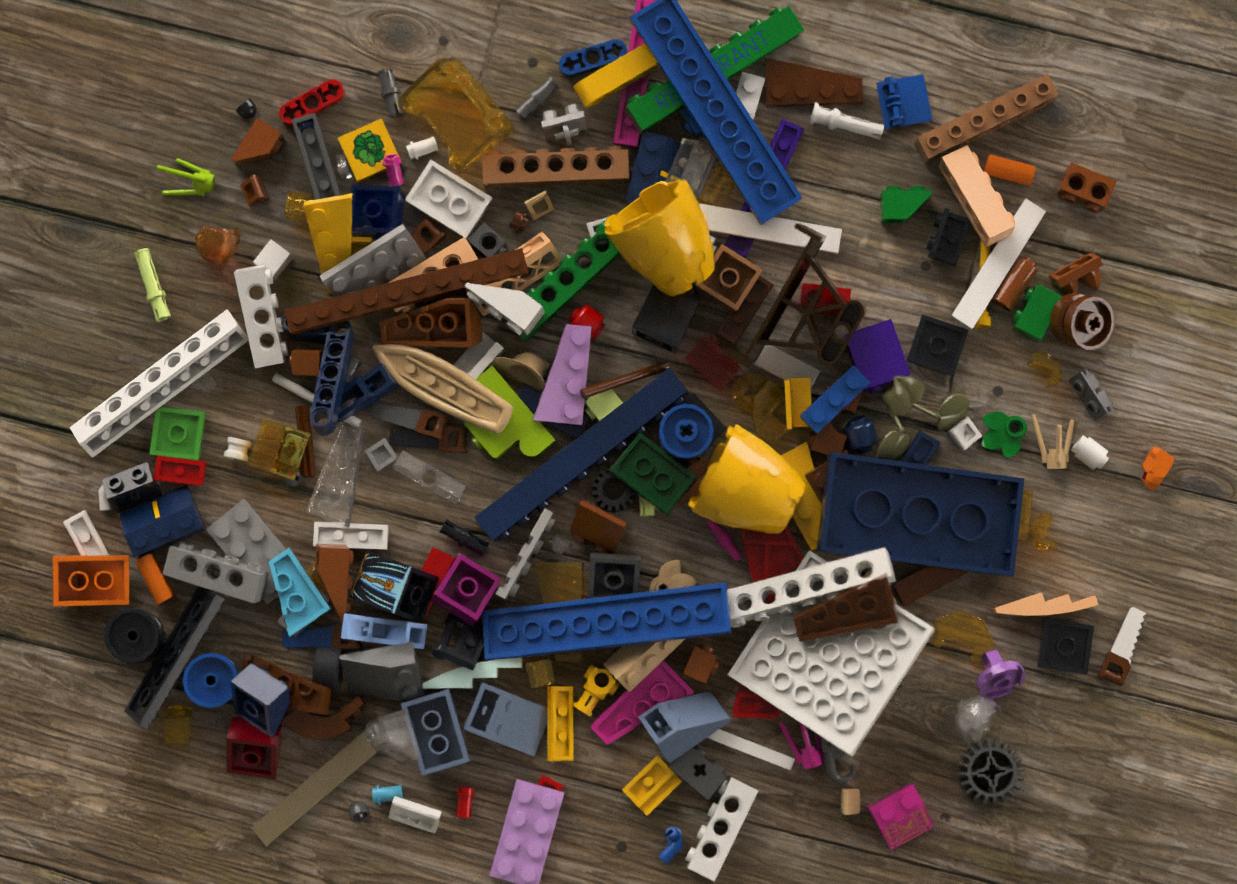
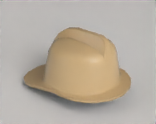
M525 352L518 354L513 359L497 357L493 361V367L504 377L525 384L534 390L541 391L544 390L546 384L543 378L549 368V363L535 354Z

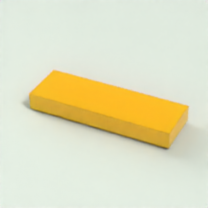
M547 686V761H574L573 686Z

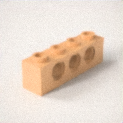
M463 237L390 282L447 268V264L452 260L463 264L478 260L466 238ZM418 303L395 308L394 310L399 315L416 309L415 305Z

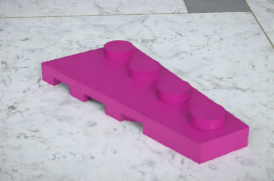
M663 660L631 692H628L626 689L589 727L608 745L640 725L642 722L639 716L656 704L690 696L695 692Z

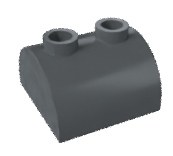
M591 552L588 599L638 593L640 555Z

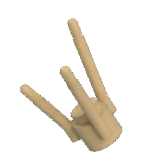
M1033 414L1031 418L1042 454V463H1047V469H1067L1074 420L1071 419L1069 421L1064 449H1062V426L1057 425L1056 449H1049V454H1047L1037 417Z

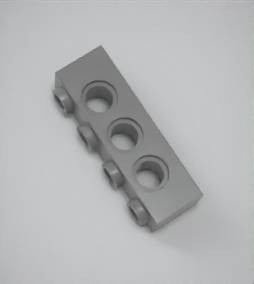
M179 542V544L169 547L162 575L247 602L256 603L262 601L269 572L261 570L262 566L253 563L244 565L239 563L238 558L231 556L222 558L216 556L217 552L209 549H202L200 551L194 549V545L187 542ZM192 558L197 562L196 570L191 567L190 561ZM214 565L220 570L219 577L213 573ZM237 572L243 577L242 584L236 581Z

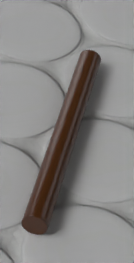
M667 361L581 389L580 394L585 399L662 373L670 368Z

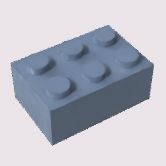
M451 689L401 703L422 776L472 761Z

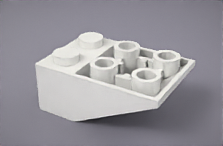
M472 283L465 284L468 290L467 295L479 306L483 303L487 305L489 313L499 321L502 318L506 319L508 327L518 335H521L523 332L528 336L545 313L543 306L523 291Z

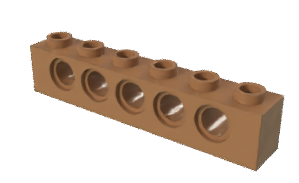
M1046 74L918 136L914 144L924 164H927L1053 103L1059 94L1049 75Z
M622 146L609 147V150L587 147L584 151H575L574 148L560 149V152L538 149L536 153L514 150L512 154H502L501 151L487 152L488 155H482L484 189L629 183L628 149L623 150ZM601 160H608L611 163L610 168L607 170H602L597 165ZM577 161H584L587 167L582 171H577L573 165ZM553 162H560L563 165L562 169L558 172L551 171L549 166ZM528 163H536L538 165L537 171L533 173L527 172L525 167ZM504 164H512L514 170L509 174L503 173L501 167Z

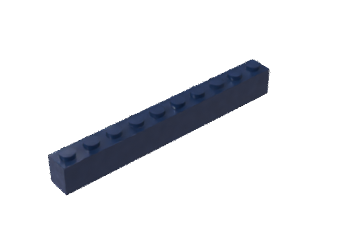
M668 368L476 515L475 519L493 542L497 539L499 542L503 541L511 535L509 531L515 525L521 527L531 519L529 515L536 509L538 512H541L551 504L548 501L554 495L562 496L570 489L568 485L575 479L577 482H580L590 473L587 470L593 465L601 466L609 459L607 455L613 450L619 452L628 445L627 439L633 435L637 437L639 433L643 434L648 429L646 425L652 420L655 423L661 420L666 413V409L672 405L678 406L686 400L685 395L688 390L671 368Z

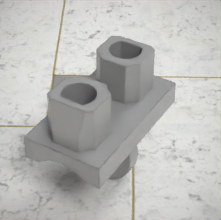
M572 104L565 108L566 115L557 117L554 110L543 112L541 124L545 140L555 138L558 141L565 139L567 145L572 144L570 137L577 136L580 131L587 130L584 111H580L577 104Z

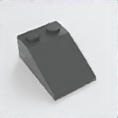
M413 642L339 656L349 693L394 701L424 697L422 674Z

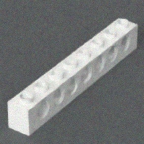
M225 310L72 425L70 429L78 443L93 458L249 341L247 334L232 314Z
M884 547L729 589L728 600L731 627L744 626L746 624L745 621L753 619L755 621H763L769 619V615L779 613V615L789 614L794 611V608L801 606L803 608H811L818 605L817 602L829 600L886 573L889 584L895 582L889 553ZM864 569H872V575L869 578H861V573ZM848 575V580L845 584H837L839 576ZM816 582H824V587L820 591H813V586ZM795 587L800 588V593L797 597H789L791 589ZM776 594V599L772 604L765 603L768 595ZM747 600H751V608L742 611V604Z

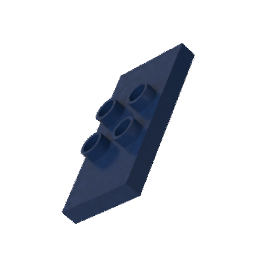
M835 452L828 453L816 552L855 556L885 547L891 562L1014 577L1024 478Z

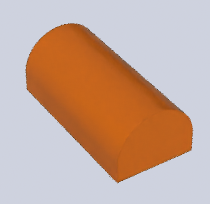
M991 154L986 157L983 172H987L989 176L1026 186L1031 185L1036 170L1035 166Z
M149 553L135 562L157 606L176 598L177 595L167 576L162 575L163 568L156 555Z

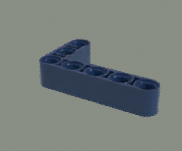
M284 314L281 324L288 338L295 341L325 344L310 413V421L317 434L328 436L335 431L354 342L353 328L350 321L322 327L319 331L311 330L291 335ZM343 328L347 329V330H346L344 333H342V334H338V333H337L340 329H343ZM342 351L340 355L332 356L334 352ZM337 373L335 378L328 379L330 374ZM326 396H333L330 401H323ZM321 419H328L325 424H318Z

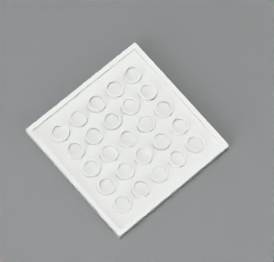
M809 550L796 571L829 562ZM848 575L839 576L837 584H845L848 580ZM816 582L813 586V591H820L824 587V582ZM795 587L791 589L789 597H797L800 593V588ZM895 604L898 623L799 642L794 615L809 609L801 606L794 608L792 613L785 615L775 613L769 615V619L763 620L733 665L728 676L853 757L935 629Z

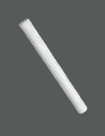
M279 373L274 375L273 382L313 403L314 393ZM351 416L344 420V422L357 428L361 420Z

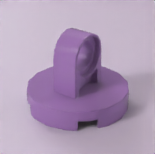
M997 650L982 654L985 671L976 681V686L981 696L986 694L989 699L1000 698L1012 693L1011 687L1017 683L1019 686L1023 684L1026 674L1020 663L1015 661L1003 662Z

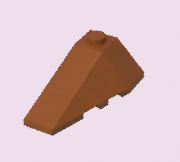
M446 298L381 320V345L472 348L482 342L481 316L471 298Z

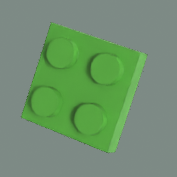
M168 407L158 408L155 411L149 455L200 461L206 413Z

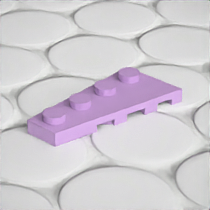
M566 324L532 420L582 425L585 399L581 397L580 390L586 388L591 338L590 326Z

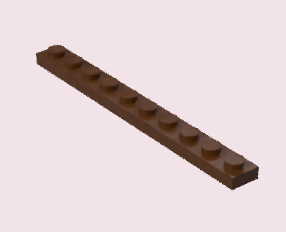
M520 248L286 309L284 312L291 335L464 291L467 290L465 287L466 283L487 285L529 274L523 249Z

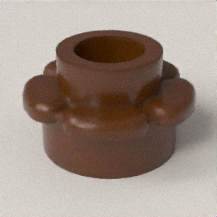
M517 211L509 227L515 230V233L518 229L521 231L525 229L530 220L526 217L528 212Z

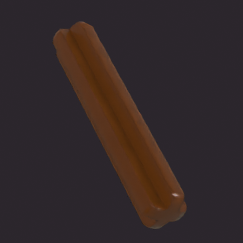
M300 405L295 407L297 432L306 436L300 452L302 476L309 478L316 475L310 414L307 405Z

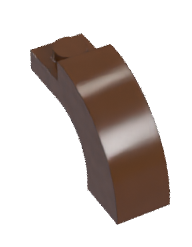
M357 696L338 713L326 718L318 717L310 712L293 710L282 720V723L291 731L307 738H332L342 735L353 728L347 719L351 717L354 720L364 712L362 707L366 705V702L361 696Z

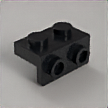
M945 208L942 214L938 213L933 225L937 227L935 236L930 235L926 249L930 250L928 258L956 266L971 223L969 218L951 213L948 208Z

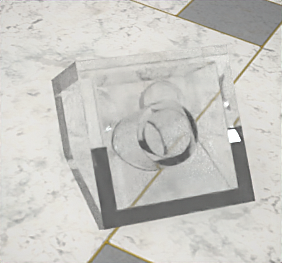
M406 709L378 717L366 724V740L368 743H371L372 748L401 765L420 758Z

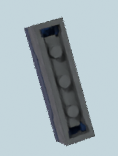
M312 113L293 119L292 123L315 199L340 196L341 191L316 114Z

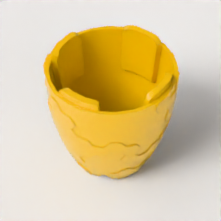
M677 180L670 183L660 181L642 190L639 198L630 203L617 215L609 216L604 224L606 235L621 253L624 260L633 270L639 272L655 285L658 290L667 295L676 296L689 291L692 288V283L696 282L699 284L705 281L715 270L714 250L709 235L708 223L691 187L685 180Z
M736 424L733 428L729 425L725 434L727 437L725 443H719L707 464L706 469L708 471L699 486L698 496H692L688 506L692 507V513L724 526L765 533H780L784 530L794 513V508L799 503L806 485L797 472L772 447Z

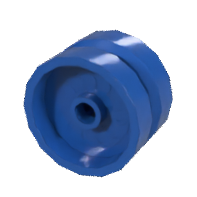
M681 404L674 406L665 413L660 422L659 439L661 446L668 455L677 460L689 461L699 458L707 451L713 439L714 428L711 418L703 409L696 405ZM682 430H690L691 435L683 437L681 435Z
M207 653L199 655L189 663L184 671V690L190 700L199 706L208 708L222 706L233 698L231 681L239 674L238 668L231 659L222 654ZM210 675L216 679L214 685L206 682L207 677H210Z

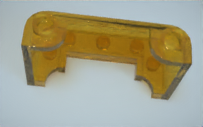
M454 57L437 59L399 97L403 102L404 109L409 114L423 115L451 150L448 153V162L452 168L459 172L465 171L479 160L482 155H485L514 131L513 124L466 66Z

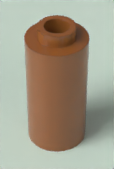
M1027 257L1023 259L1017 258L991 301L1003 310L1011 312L1037 274L1036 263Z

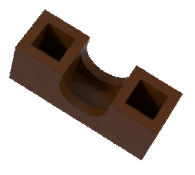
M827 385L825 391H827L831 387V385ZM862 392L841 412L853 415ZM831 420L818 434L812 430L807 444L811 445L810 452L827 457L828 453L842 452L847 436L835 431Z

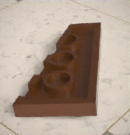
M244 653L242 671L252 663L259 669L266 670L270 676L276 680L283 681L288 686L290 704L287 709L328 714L331 689L253 654Z

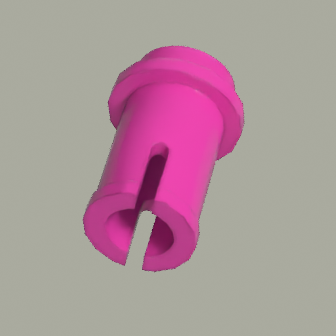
M397 154L386 155L382 162L383 166L386 167L389 186L391 187L400 186L404 183L400 168L402 161L401 158H398Z

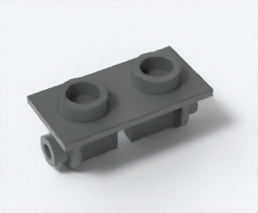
M1086 368L1068 379L1074 392L1078 394L1087 412L1094 420L1113 410L1111 406L1113 403L1105 391L1101 390L1096 393L1094 390L1100 384L1092 371L1089 372Z

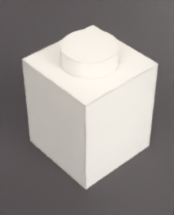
M270 239L253 263L256 266L265 264L266 270H271L272 277L276 281L293 257Z

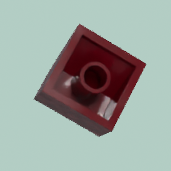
M233 717L226 738L227 772L276 779L282 743V723H280L275 735L270 737L243 718Z

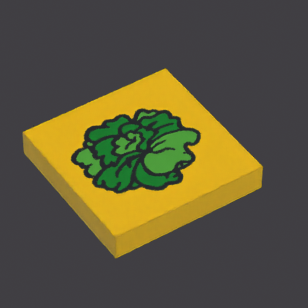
M382 118L338 138L358 183L386 171V167L382 164L386 155H398Z

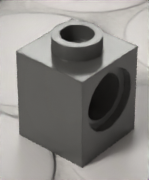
M483 223L468 240L469 245L484 258L507 252V249H505L507 246L506 241L486 223ZM487 239L496 241V246L491 250L483 248V243Z

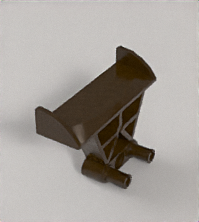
M795 224V229L811 237L746 353L743 354L735 350L725 349L724 355L747 368L755 365L765 345L818 350V358L825 365H833L841 358L866 314V305L859 299H851L846 302L816 261L815 257L827 236L802 224ZM812 266L822 280V283L807 308L793 300L792 297L809 267ZM826 287L838 302L815 307ZM788 305L804 314L789 341L769 339ZM842 308L822 343L812 313ZM806 322L814 343L796 341ZM839 325L847 327L849 332L847 338H839L837 336L836 328Z

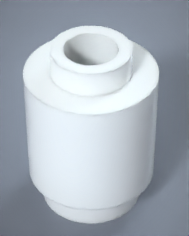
M1084 435L1079 438L1071 449L1075 453L1074 456L1092 470L1096 467L1101 469L1109 459L1106 456L1108 450L1091 437L1086 438Z

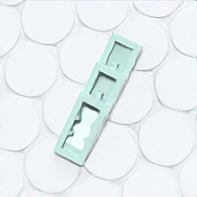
M523 658L496 659L476 663L473 671L461 667L422 683V688H474V678H498V668H523Z

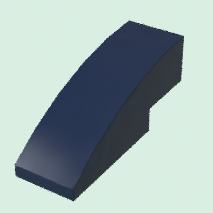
M380 363L362 378L358 376L344 386L337 424L371 406L400 386L384 364ZM331 396L324 402L330 401L333 398V396Z

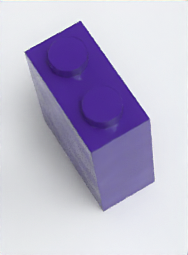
M892 319L856 330L847 346V351L852 365L870 382L862 392L868 391L869 394H873L883 390V385L891 383L893 387L894 377L896 376L909 377L910 371ZM849 333L845 334L843 338H847Z

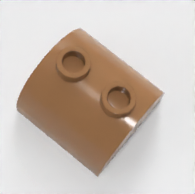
M721 244L714 255L715 270L705 281L699 284L696 283L695 286L715 303L730 311L737 312L763 272V269Z

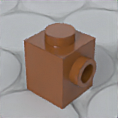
M301 347L292 350L289 358L292 375L318 376L324 348Z
M703 644L699 648L694 646L683 674L706 684L709 675L714 676L720 664L716 662L717 656L713 654L714 649Z

